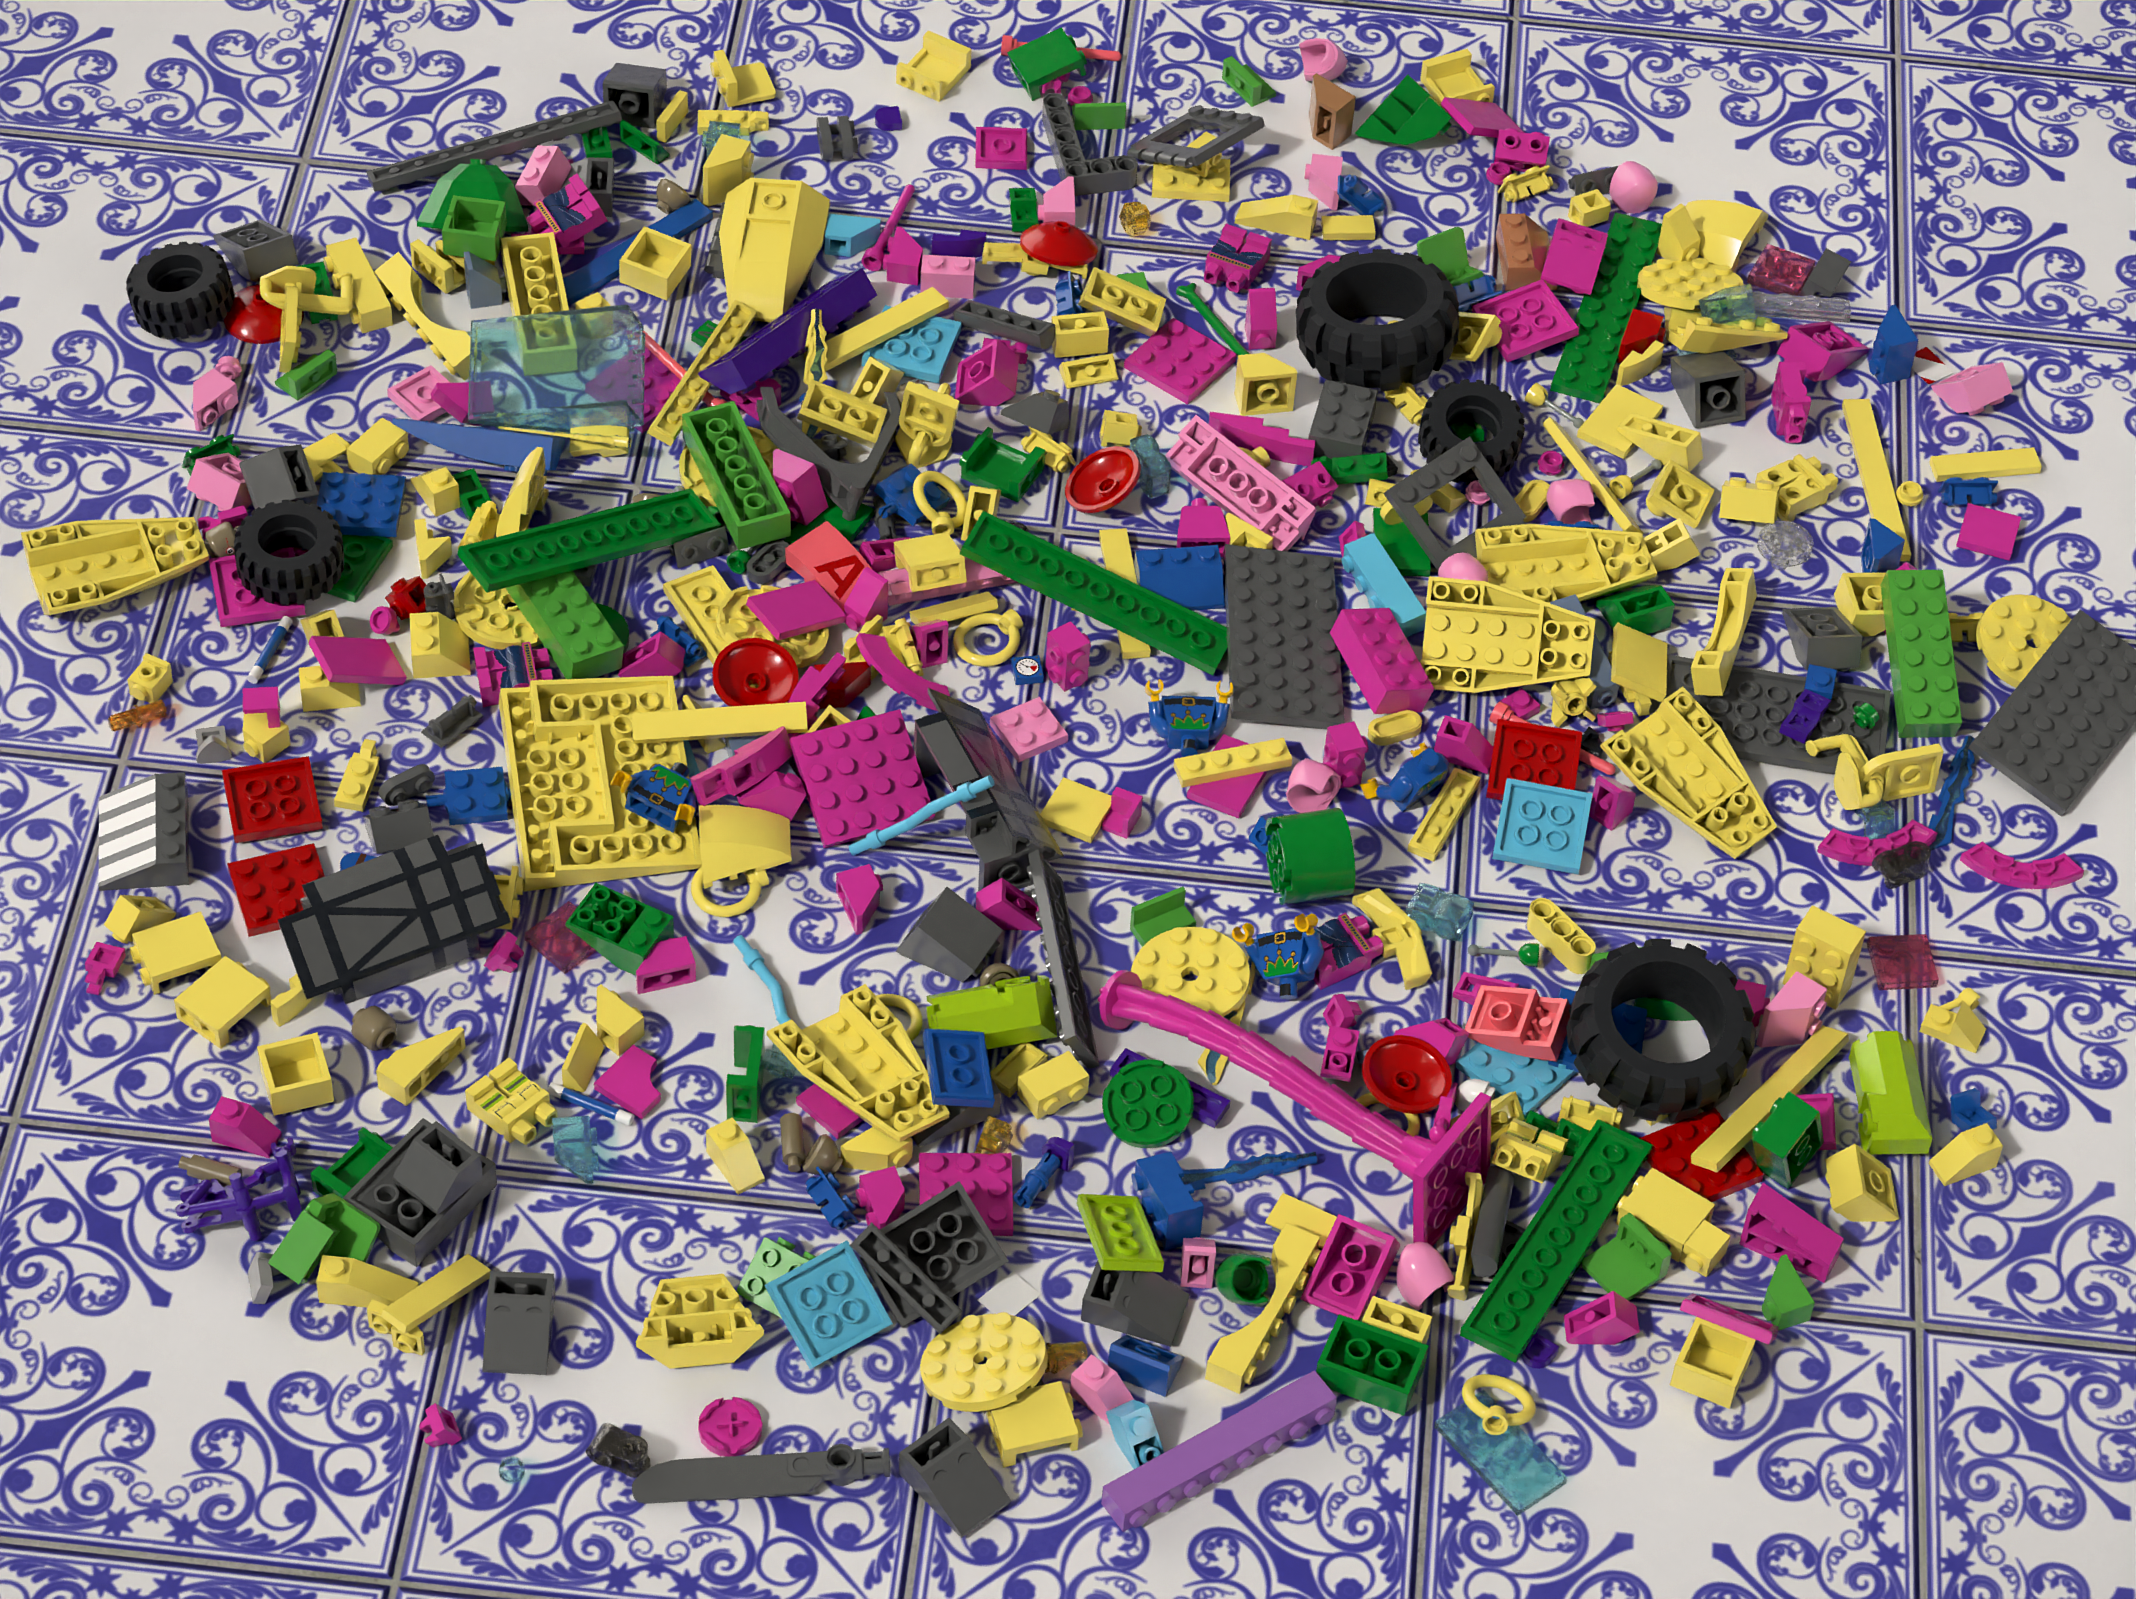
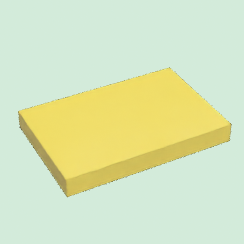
M1616 384L1578 429L1577 437L1624 459L1635 444L1617 431V427L1631 413L1657 419L1662 413L1663 405Z
M1617 622L1613 628L1611 681L1662 702L1666 697L1668 643Z

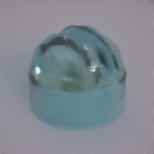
M509 1456L501 1461L499 1476L504 1482L515 1484L524 1477L525 1465L520 1458ZM520 1465V1470L512 1469L504 1471V1466Z

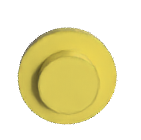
M1906 481L1897 488L1896 498L1903 505L1916 506L1923 500V491L1918 483Z

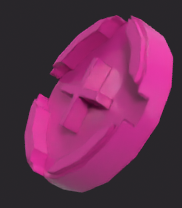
M732 1397V1400L716 1399L708 1404L699 1416L698 1434L701 1443L710 1452L719 1456L730 1457L746 1454L755 1448L761 1439L762 1421L759 1410L751 1402L742 1398Z

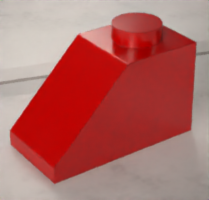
M1633 309L1620 344L1617 363H1622L1632 351L1642 355L1655 340L1663 343L1666 328L1662 327L1664 316Z
M867 662L844 663L843 669L846 670L836 684L831 681L825 688L828 692L821 702L817 704L820 709H826L829 705L833 708H845L871 685V667ZM826 664L814 665V668L820 672Z

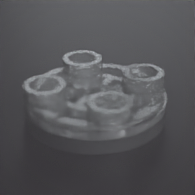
M1775 521L1774 524L1769 523L1761 529L1757 548L1760 554L1771 562V566L1774 569L1784 570L1787 567L1797 566L1809 561L1813 549V538L1807 529L1797 523Z

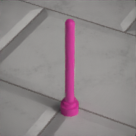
M912 184L905 186L875 246L865 251L861 262L866 269L878 271L881 268L884 259L883 251L889 237L892 236L915 192V187Z

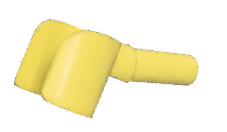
M1965 988L1958 998L1939 1007L1951 1010L1961 1006L1964 1001L1971 1010H1974L1980 1003L1978 1001L1980 996L1973 989Z

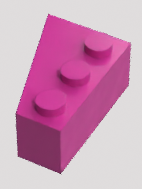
M1762 1183L1748 1208L1739 1245L1777 1262L1782 1255L1786 1254L1795 1270L1825 1283L1839 1257L1844 1238L1771 1187Z

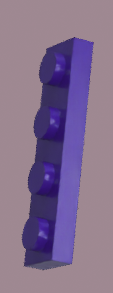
M1125 1048L1111 1066L1110 1076L1114 1077L1119 1072V1069L1129 1063L1147 1058ZM1187 1079L1194 1097L1192 1117L1215 1129L1230 1108V1100Z

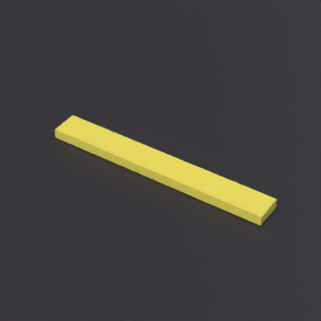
M737 300L733 301L649 427L647 434L672 446L682 431V414L695 411L712 385L700 378L698 372L740 343L758 314L757 311Z
M1844 399L1842 409L1871 519L1878 520L1905 540L1900 561H1910L1911 552L1870 399Z
M1822 1025L1691 1154V1163L1718 1172L1753 1138L1752 1132L1761 1121L1765 1123L1772 1114L1770 1109L1779 1097L1783 1099L1788 1091L1796 1095L1849 1042L1848 1033Z

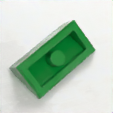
M622 119L620 121V134L623 143L657 165L670 156L660 143Z

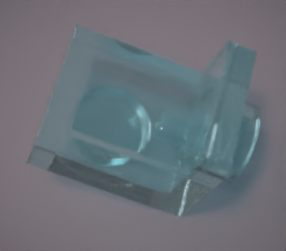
M1882 798L1877 805L1855 809V813L1864 821L1865 837L1869 839L1886 838L1887 834L1894 832V809Z
M773 1044L771 1050L766 1049L762 1059L764 1069L775 1077L793 1079L797 1068L775 1044Z

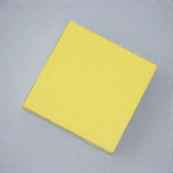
M1063 777L1040 815L1047 827L1091 843L1111 809L1112 796Z

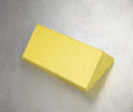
M1094 267L1078 305L1093 312L1104 311L1106 318L1151 337L1158 330L1166 298Z
M811 379L796 419L873 448L878 440L887 409Z

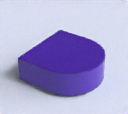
M883 107L877 110L875 113V125L884 131L902 130L899 107Z
M1059 1137L1049 1138L1042 1147V1154L1050 1153L1049 1158L1054 1154L1061 1162L1059 1169L1069 1172L1074 1162V1143Z
M1535 1333L1521 1357L1524 1363L1532 1368H1544L1558 1354L1560 1346Z

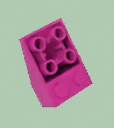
M1558 218L1540 279L1554 286L1561 285L1570 288L1575 293L1591 295L1608 234Z

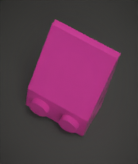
M1825 321L1790 326L1787 332V339L1783 340L1777 354L1784 358V362H1805L1807 368L1805 377L1811 381L1818 382L1831 379L1867 354L1870 348L1832 322Z
M1338 1214L1300 1299L1337 1316L1341 1314L1360 1321L1369 1306L1372 1296H1375L1392 1266L1400 1248L1399 1242L1391 1235Z

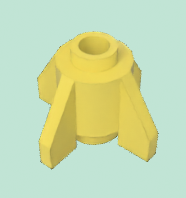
M1590 678L1560 680L1553 684L1551 688V695L1553 697L1551 720L1555 726L1560 727L1568 718L1566 714L1576 716L1582 713L1592 722L1596 719L1593 712L1586 706L1587 697L1597 687Z

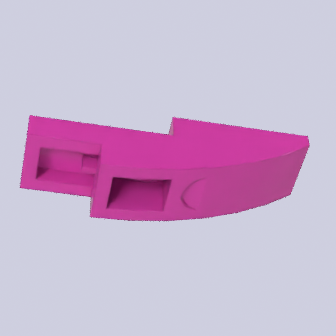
M839 652L832 657L820 672L813 666H810L801 677L788 702H806L808 730L818 719L816 716L820 707L817 704L827 694L828 691L825 688L831 681L836 684L846 671L843 669L846 658ZM788 733L789 740L791 737L799 736L802 733Z
M782 726L734 750V756L691 777L690 780L698 803L705 806L727 794L735 796L760 782L784 764L793 754L786 728Z

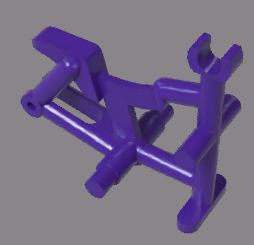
M291 1137L287 1138L288 1143L282 1147H277L275 1142L272 1143L271 1150L276 1160L257 1168L252 1176L244 1180L241 1173H233L229 1176L231 1185L222 1187L217 1179H205L201 1183L183 1188L180 1192V1198L183 1203L175 1208L179 1217L190 1215L181 1224L183 1232L192 1233L197 1228L242 1220L250 1240L257 1241L262 1238V1233L255 1210L285 1201L291 1218L295 1222L303 1209L299 1200L301 1190L294 1173L291 1157L297 1152L293 1139ZM281 1171L284 1184L282 1190L251 1198L248 1189L260 1183H266V1177ZM219 1210L222 1212L219 1215L203 1217L207 1211Z

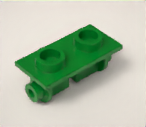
M232 433L226 437L224 435L217 436L207 446L202 448L196 446L190 449L184 456L182 468L187 467L188 473L191 476L196 459L223 453H230L235 457L240 456L241 451L237 445L232 446L234 434Z

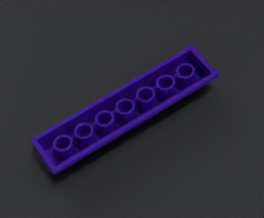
M863 268L833 279L705 367L698 374L700 378L729 394L742 391L745 394L757 387L756 381L762 382L773 376V369L779 370L790 363V357L794 359L806 352L805 345L808 327L811 322V310L815 309L814 327L817 344L820 342L817 330L819 309L822 311V326L827 333L826 335H829L839 329L837 325L839 322L844 324L853 319L855 311L859 313L870 307L869 301L878 295Z

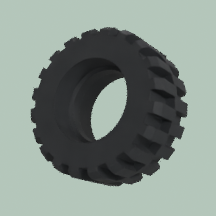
M179 242L177 245L170 243L164 245V248H156L148 256H142L138 261L139 264H134L127 277L126 291L135 319L146 332L159 338L165 336V338L175 340V337L186 339L190 335L196 334L198 336L207 329H213L217 326L218 321L222 322L226 318L227 312H230L233 306L235 292L226 262L220 253L207 245L203 247L200 243L193 242L188 244L187 242Z
M1469 379L1460 380L1458 384L1455 381L1445 385V389L1441 387L1436 390L1425 404L1418 434L1420 452L1424 458H1427L1426 463L1428 464L1463 441L1449 429L1450 425L1462 421L1475 422L1486 427L1494 436L1489 441L1475 443V445L1497 476L1501 478L1504 472L1506 473L1511 470L1519 456L1525 431V420L1520 412V406L1515 400L1511 401L1512 396L1505 390L1501 392L1499 386L1493 383L1487 385L1484 384L1483 380L1470 382ZM1470 468L1452 480V482L1459 483V481H1464L1466 485H1469L1472 481L1479 479Z
M281 500L282 503L277 504L274 502L267 503L264 508L258 507L253 510L251 516L247 515L235 533L234 551L236 568L242 585L248 591L251 590V594L259 599L264 597V601L272 604L280 602L281 605L289 606V603L300 605L305 604L306 600L309 599L312 601L319 599L321 593H328L333 588V584L336 585L344 570L343 540L338 522L333 519L329 512L326 510L322 511L318 505L313 503L307 505L302 500H297V502ZM286 547H299L309 550L300 556L291 558L270 555L274 551Z

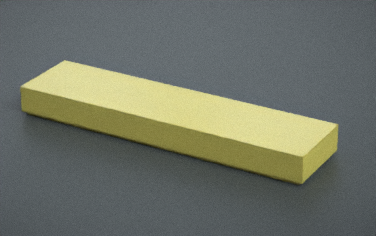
M2034 447L1931 456L1929 461L1936 482L1946 481L1953 477L1966 480L1980 477L2040 473L2042 468Z
M1454 767L1408 844V852L1430 861H1435L1478 788L1481 777Z
M467 1254L385 1307L381 1317L406 1334L488 1280L491 1269Z

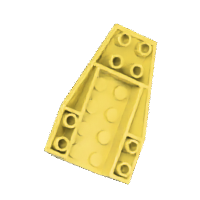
M749 178L726 194L719 238L728 308L734 300H737L757 311L758 314L754 321L771 322L790 309L824 242L830 208V200L803 181Z
M194 517L74 521L21 532L30 576L44 615H53L108 603L168 582L209 560V554Z
M1521 524L1475 530L1477 560L1488 571V582L1547 603L1576 594L1580 602L1627 589L1652 579L1657 575L1642 533L1538 524Z
M1429 576L1425 632L1420 663L1434 690L1480 693L1590 676L1596 619L1486 581Z
M1683 686L1665 698L1657 711L1626 733L1620 730L1600 745L1603 751L1640 791L1734 859L1777 828L1721 727Z
M866 984L841 995L839 1012L801 1030L791 1019L767 1031L766 1035L802 1075L876 1130L898 1142L949 1118L950 1113L946 1105H933L928 1072L902 1023Z

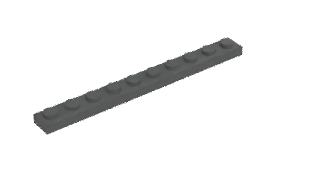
M612 100L366 171L368 181L374 192L387 191L393 186L404 183L411 184L416 182L417 179L428 176H438L442 172L452 170L460 163L470 164V159H486L487 162L493 157L514 154L517 150L535 148L542 143L552 140L559 141L566 136L576 133H587L590 129L600 126H611L614 122L622 120L621 113Z

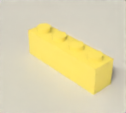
M357 238L326 245L327 257H323L326 271L332 273L335 289L341 290V284L337 281L340 274L349 272L353 275V307L350 312L353 324H358L362 334L392 326L391 305Z

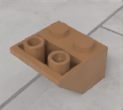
M1317 73L1313 75L1309 108L1312 138L1333 150L1352 134L1356 97Z

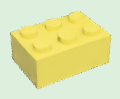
M1812 905L1796 928L1783 984L1785 985L1797 971L1827 988L1824 1001L1827 1002V1006L1836 1010L1852 985L1866 931Z

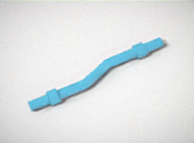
M988 775L973 783L966 782L958 786L956 791L928 803L907 819L883 830L876 829L868 833L866 838L849 845L850 853L855 856L870 848L874 850L885 845L887 840L915 828L936 812L960 801L967 802L976 798L978 793L995 785L994 779Z
M743 935L737 936L733 943L744 956L743 961L750 970H755L770 990L776 1020L779 1024L791 1020L787 1014L782 987L764 964V958L757 949H753Z

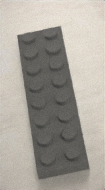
M1037 849L1034 852L1028 853L1030 865L1027 866V872L1034 883L1031 893L1039 908V911L1036 912V918L1043 929L1040 939L1048 954V957L1045 958V964L1052 975L1053 981L1050 982V989L1057 1000L1054 1010L1062 1026L1059 1029V1035L1062 1043L1065 1046H1070L1077 1061L1081 1060L1088 1069L1095 1068L1100 1065L1063 881L1040 850Z

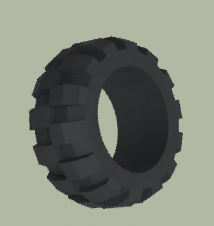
M1373 249V253L1359 254L1356 251L1341 255L1339 261L1335 263L1328 261L1317 268L1312 278L1307 279L1297 299L1296 333L1299 348L1312 369L1316 368L1321 377L1330 381H1341L1365 388H1380L1381 392L1398 390L1403 382L1411 383L1412 385L1418 384L1428 379L1432 370L1439 371L1443 367L1458 342L1459 302L1456 291L1442 270L1433 263L1424 264L1422 257L1405 252L1403 255L1391 253L1390 249ZM1371 315H1389L1404 319L1384 325H1366L1351 321Z
M1648 939L1642 948H1638L1635 942L1628 943L1609 951L1606 959L1603 958L1595 961L1583 976L1579 989L1575 993L1569 1010L1570 1019L1566 1030L1568 1048L1572 1054H1577L1574 1065L1587 1086L1595 1083L1600 1088L1598 1097L1613 1108H1618L1621 1104L1633 1109V1117L1656 1121L1658 1115L1663 1114L1668 1115L1669 1121L1672 1122L1696 1117L1700 1108L1704 1112L1712 1110L1729 1097L1732 1088L1739 1084L1754 1051L1756 1029L1753 1022H1751L1754 1012L1748 995L1744 989L1736 991L1735 986L1738 981L1736 975L1722 961L1714 965L1706 959L1707 951L1689 943L1686 944L1685 949L1671 946V939ZM1637 998H1658L1673 1002L1688 1011L1702 1026L1708 1038L1710 1052L1696 1060L1684 1063H1666L1648 1058L1634 1050L1622 1038L1613 1021L1611 1010L1626 1001Z

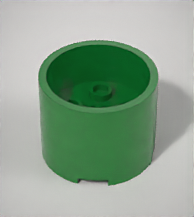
M1340 808L1269 817L1267 819L1265 833L1266 836L1270 835L1268 851L1266 852L1267 867L1273 892H1280L1282 897L1279 898L1281 905L1347 896L1353 893L1356 877L1354 849L1346 817Z

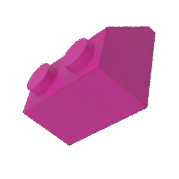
M996 339L959 362L955 399L960 401L959 404L995 407L1004 401L1012 399L1016 395L1019 356L1000 340Z
M775 449L773 451V477L791 513V521L807 526L829 507L814 463Z

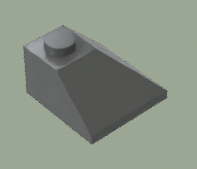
M1052 390L1033 394L1002 409L1000 414L1046 434L1068 429L1070 424L1068 401L1061 399L1060 394Z

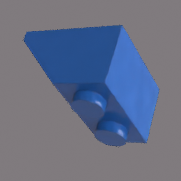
M1896 305L1890 306L1878 328L1876 340L1873 343L1872 357L1869 361V370L1872 375H1875L1880 385L1910 377L1918 345L1916 335Z

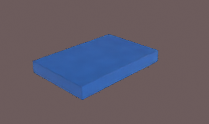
M924 1029L922 1036L933 1105L993 1108L995 1098L984 1032Z

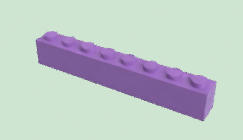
M1314 1370L1104 1485L1101 1504L1123 1532L1132 1527H1140L1151 1516L1159 1512H1167L1178 1501L1186 1497H1194L1207 1485L1213 1482H1221L1229 1473L1238 1468L1248 1467L1256 1458L1265 1453L1271 1454L1275 1452L1281 1444L1292 1438L1298 1439L1302 1437L1308 1429L1317 1424H1326L1335 1414L1337 1397Z

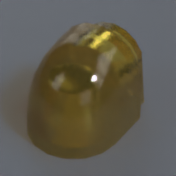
M1141 202L1124 203L1119 218L1126 234L1129 237L1144 234L1151 224V215L1147 206L1141 204Z
M988 1115L975 1153L987 1155L1003 1153L1013 1138L1011 1125Z

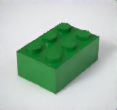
M1788 1091L1783 1099L1779 1097L1770 1109L1772 1114L1765 1123L1763 1121L1759 1122L1752 1132L1757 1166L1762 1173L1786 1189L1791 1187L1824 1143L1819 1111Z
M1339 1314L1318 1360L1316 1372L1330 1390L1404 1416L1424 1371L1429 1346Z

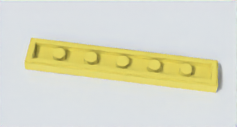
M931 287L827 340L825 343L828 350L825 356L828 361L824 366L825 372L948 309L949 301L934 287ZM821 345L816 346V356L812 364V368L819 374H822L820 358L824 351ZM808 351L804 353V360L808 356Z
M1551 417L1547 418L1543 422L1545 429L1583 479L1591 483L1593 492L1622 530L1639 532L1643 535L1642 530L1564 428Z
M1127 528L1099 530V540L1105 569L1137 584ZM1117 630L1122 659L1150 657V645Z
M806 702L632 713L634 744L766 735L782 726L786 728L787 734L808 731Z

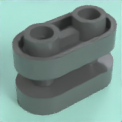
M837 116V124L829 125L828 117L817 118V138L822 160H833V152L841 151L842 159L853 158V153H858L857 137L852 138L855 135L853 120L849 121L848 116ZM838 134V141L832 142L831 135Z

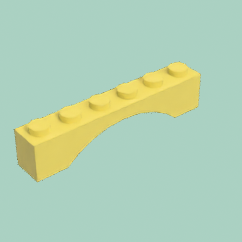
M399 252L374 271L380 279L379 283L385 295L387 296L391 293L393 297L390 298V301L399 312L402 309L406 311L403 316L412 327L415 325L419 326L416 332L425 343L429 341L433 343L429 348L440 360L443 356L445 357L446 361L443 364L452 375L458 373L465 381L489 361L466 331L441 327L426 317L421 298L422 280Z
M1753 568L1725 569L1720 583L1718 608L1711 637L1703 650L1696 651L1691 665L1695 695L1723 696L1757 597Z
M1285 1223L1273 1244L1271 1265L1275 1275L1276 1288L1270 1302L1250 1324L1235 1333L1220 1338L1207 1361L1206 1380L1238 1394L1241 1393L1245 1384L1250 1385L1257 1372V1367L1255 1366L1258 1360L1264 1361L1270 1349V1343L1268 1342L1272 1336L1277 1337L1283 1325L1282 1317L1285 1313H1291L1296 1302V1292L1304 1290L1309 1279L1308 1271L1310 1267L1314 1268L1321 1254V1250L1318 1249L1320 1236Z

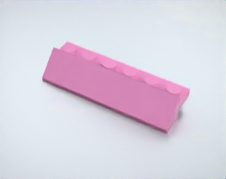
M1195 415L1178 434L1180 439L1162 458L1163 462L1224 511L1233 514L1273 537L1272 548L1274 550L1288 552L1299 538L1304 540L1317 509L1204 420Z
M965 557L966 583L923 591H911L909 575L905 568L878 572L879 575L888 580L889 606L1018 583Z

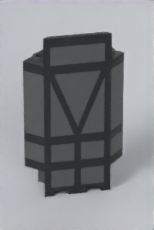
M928 688V695L939 713L926 715L915 720L914 753L922 777L926 778L943 773L953 792L957 790L958 786L966 782L973 783L988 775L992 776L995 782L993 787L978 793L976 798L967 802H959L966 814L965 834L979 857L978 891L1001 878L1018 889L1034 885L1027 872V866L1030 865L1028 853L1039 849L1048 862L1064 857L1063 853L980 709Z
M438 835L303 884L302 888L305 897L300 899L303 910L278 919L279 927L306 999L333 990L335 995L341 994L345 1004L480 954L477 935L511 923L509 915L500 900L499 895L501 893L493 871L488 867L483 843L477 845L476 841H472L446 851Z

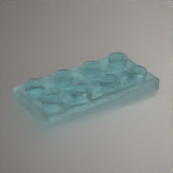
M1485 1390L1475 1395L1482 1404L1489 1408L1498 1405ZM1465 1402L1435 1421L1434 1428L1517 1516L1567 1482V1476L1519 1426H1508L1503 1434L1491 1435L1483 1429V1419L1473 1413ZM1492 1416L1494 1419H1500V1417Z

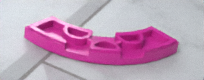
M865 633L858 634L856 642L862 656L870 667L874 666L883 676L881 680L897 693L900 694L902 691L916 699V704L938 711L928 695V688L950 696L947 686L926 680L908 669L894 655L885 636Z
M1913 819L1900 830L1887 834L1886 838L1870 840L1868 837L1847 834L1833 828L1819 844L1817 852L1848 864L1863 866L1888 865L1907 860L1924 851L1935 841L1937 832Z
M1983 841L1962 853L1960 861L1967 867L1987 879L2007 886L2024 889L2056 888L2081 879L2084 874V870L2065 853L2050 859L2022 863L2014 861L2013 857L1992 849Z

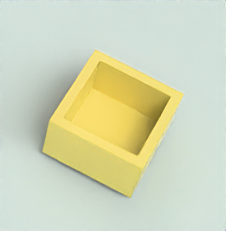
M644 226L619 260V282L667 301L691 267V244Z
M318 1033L257 1046L260 1070L274 1116L334 1102L332 1080Z
M1696 1317L1675 1363L1670 1386L1730 1409L1750 1363L1756 1340Z

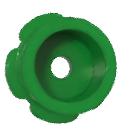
M1866 702L1860 707H1854L1856 714L1853 716V719L1857 725L1863 729L1866 727L1873 729L1875 723L1880 719L1877 711Z

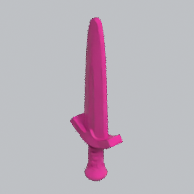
M1456 1082L1452 1084L1447 1097L1441 1096L1439 1108L1434 1119V1127L1429 1131V1137L1433 1142L1438 1143L1450 1128L1451 1112L1457 1094L1458 1083Z

